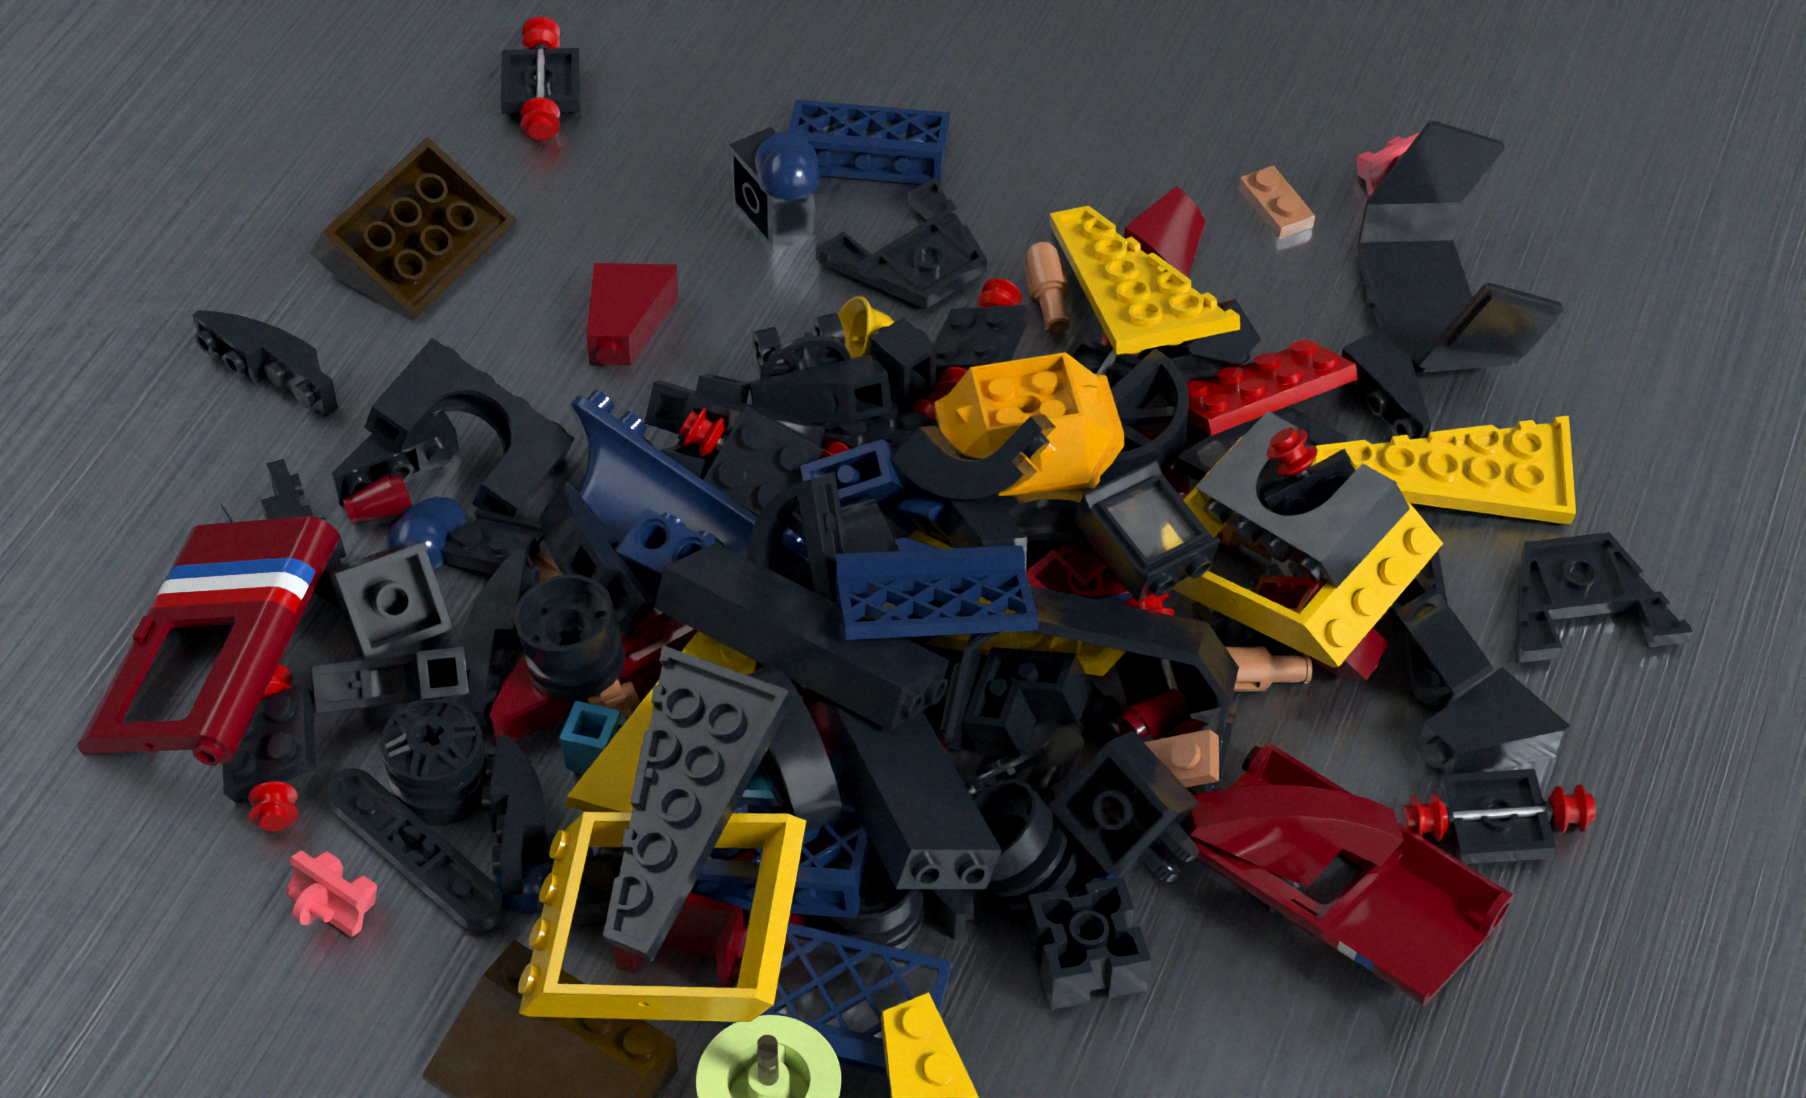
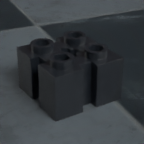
M1123 876L1085 884L1084 895L1069 898L1066 888L1028 895L1025 928L1034 958H1042L1040 977L1050 1010L1088 1003L1092 990L1105 988L1108 998L1147 990L1151 957L1141 927L1132 928L1134 907Z

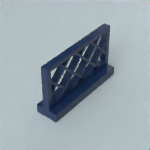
M796 100L789 131L786 130L785 133L796 134L813 146L817 154L820 176L924 184L930 179L937 177L942 182L950 113ZM804 115H816L820 117L813 120H809ZM852 118L858 119V121L849 124L844 119ZM887 121L896 122L898 124L888 127L883 123ZM830 125L837 128L829 133L823 130V128ZM935 125L937 127L932 128L930 130H926L922 126ZM871 128L876 133L866 136L862 131ZM911 132L915 136L905 139L900 135Z
M1023 545L835 554V595L837 604L840 605L845 640L1038 630V614L1025 571ZM982 597L992 601V603L986 606L976 602V600ZM933 600H936L941 603H944L945 605H943L940 608H937L928 603ZM888 602L897 607L893 610H888L881 607V605ZM1011 609L1020 614H1005L1003 611ZM963 611L972 616L958 617L955 614ZM914 613L923 617V619H909L907 617ZM864 616L875 619V621L856 622Z
M741 797L733 812L785 814L777 799ZM842 804L844 818L804 833L800 858L804 862L798 865L790 913L857 919L860 907L859 888L871 839L853 805ZM843 822L861 823L859 830L843 839L832 829ZM823 834L833 845L813 856L804 845ZM714 848L690 893L737 905L745 910H751L762 849L747 848L755 858L745 862L726 860V858L743 848ZM841 855L851 863L850 870L823 867Z
M788 923L786 935L795 951L782 958L780 969L800 958L813 980L789 995L786 994L778 981L777 990L782 999L774 1003L772 1007L761 1015H779L804 1022L817 1030L829 1042L836 1053L839 1065L887 1076L883 1038L874 1036L882 1031V1013L871 996L897 981L909 1001L914 999L902 977L919 967L938 971L935 988L929 993L940 1014L952 968V961ZM795 938L808 940L810 942L800 947ZM822 944L835 947L843 962L818 977L805 954ZM843 949L858 953L852 956L851 958H848ZM869 956L883 958L892 974L866 988L853 966ZM892 961L907 965L897 970ZM849 970L861 993L836 1007L823 984ZM818 988L831 1011L814 1021L801 1019L792 1003ZM867 1000L879 1023L863 1033L849 1030L841 1014ZM787 1006L792 1016L777 1012ZM836 1018L841 1028L826 1025V1023ZM725 1022L724 1029L736 1022Z

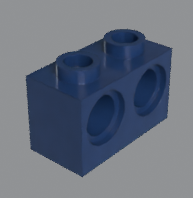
M646 508L616 552L637 578L659 588L665 566L714 543L723 546V543L710 532L701 530L697 533L687 528L679 518L670 513L664 512L660 515ZM664 542L659 548L650 549L653 545Z

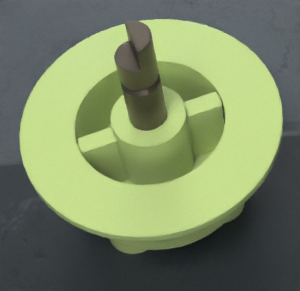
M761 1015L751 1022H736L730 1025L709 1043L698 1064L696 1091L698 1098H839L841 1091V1069L832 1046L813 1027L790 1017Z

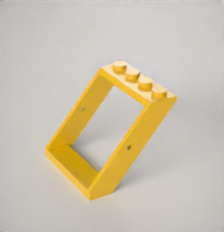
M1242 437L1239 438V440L1229 449V451L1242 439ZM1227 453L1218 461V463L1227 455ZM1196 487L1184 499V502L1213 538L1227 524L1225 522L1221 526L1208 517L1202 508L1205 502ZM1407 502L1410 508L1409 511L1336 589L1326 583L1300 614L1209 571L1196 579H1192L1189 576L1177 582L1172 590L1335 668L1342 664L1443 543L1414 507ZM1166 521L1159 526L1158 555L1182 544V541Z
M583 812L565 830L560 829L557 832L549 852L550 858L554 859L552 872L544 880L539 895V901L544 903L542 915L534 924L529 937V947L534 948L531 963L525 967L518 985V992L523 994L519 1010L520 1014L528 1017L751 1022L774 1005L806 820L790 814L733 813L714 847L763 848L737 988L558 984L588 847H622L625 828L629 829L632 812Z

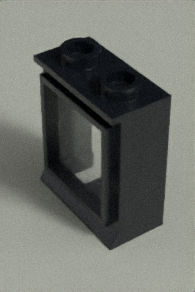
M1156 460L1084 493L1073 519L1136 602L1153 594L1156 597H1160L1169 592L1177 582L1189 576L1192 579H1196L1204 575L1213 566L1214 561L1212 559L1221 542L1219 538L1214 539L1163 476Z

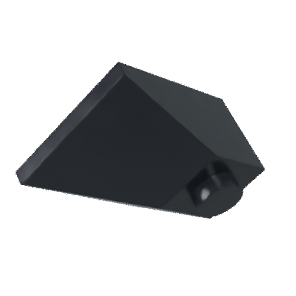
M1232 299L1217 303V306L1224 311L1232 309L1240 315V330L1188 340L1178 345H1164L1145 349L1136 358L1143 360L1156 348L1165 354L1178 369L1213 370L1226 366L1239 367L1250 359L1251 354L1249 352L1261 341V338L1237 300Z

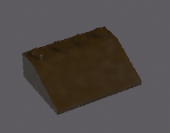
M426 137L322 231L310 254L342 283L413 321L512 227L517 219L429 137Z
M513 940L481 976L422 1074L423 1080L451 1098H656L678 1071L675 1040L642 1019L528 1017L520 1014L519 1010L523 994L518 992V985L525 967L531 963L533 951ZM561 969L558 984H585Z

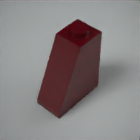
M594 263L586 334L589 364L632 365L678 300L677 264Z
M1262 575L1252 592L1300 614L1325 583L1321 579L1313 582L1305 577ZM1371 628L1339 667L1333 668L1311 656L1310 658L1336 677L1367 681L1370 674L1378 667L1380 657L1389 643L1376 630Z

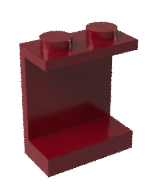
M689 893L662 945L717 960L718 988H733L735 982L738 983L748 931L747 928H743L742 907ZM614 946L616 969L635 974L642 957Z

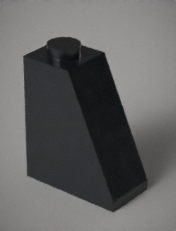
M1501 667L1427 720L1423 725L1417 750L1430 766L1438 768L1443 774L1489 772L1556 757L1562 752L1570 725L1506 669Z

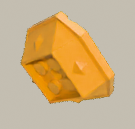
M1066 352L970 367L947 396L935 402V413L939 430L961 452L977 458H986L996 452L1030 416L1044 414L1056 426L1047 436L1050 444L1033 460L1026 457V460L1037 470V473L1010 491L988 497L1095 488L1100 481V476L1113 463L1124 447V431L1107 376L1093 374Z

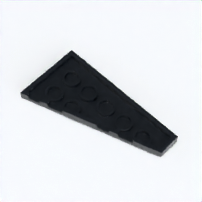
M662 645L659 660L662 664L659 683L654 685L651 699L654 708L650 727L644 733L630 802L633 806L629 829L625 828L621 845L624 849L620 875L614 880L603 933L604 938L609 944L652 962L794 700L787 689Z

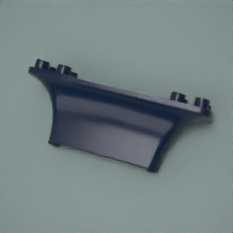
M595 389L587 399L578 395L570 403V410L577 426L588 443V464L578 493L619 542L614 548L615 551H617L647 508L660 515L664 512L670 513L679 518L687 528L697 533L701 530L710 532L723 543V547L747 558L750 535L758 518L756 515L656 449L649 440L641 435L647 427L636 414L627 411L619 420L609 414L615 406L610 398L600 390ZM787 527L783 532L781 541V565L809 562L806 543ZM664 542L657 543L650 549L659 548ZM812 577L789 579L814 592ZM637 578L656 601L659 588Z

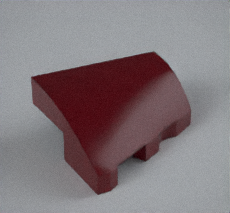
M1176 186L1126 225L1124 238L1133 237L1140 243L1141 250L1147 254L1155 253L1188 277L1191 264L1196 257L1198 242L1201 240L1204 232L1205 219L1194 201Z
M1067 542L1057 551L1052 549L1026 571L1029 585L1097 600L1129 593L1115 573L1094 550L1076 543Z

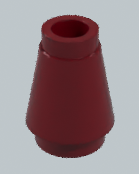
M386 474L350 497L343 499L346 512L352 524L359 521L364 522L404 515L403 510L413 507L401 474L393 477Z
M1170 689L1167 692L1125 707L1123 715L1117 718V728L1121 736L1134 731L1140 739L1151 734L1154 740H1158L1182 715L1188 712V704L1178 690Z

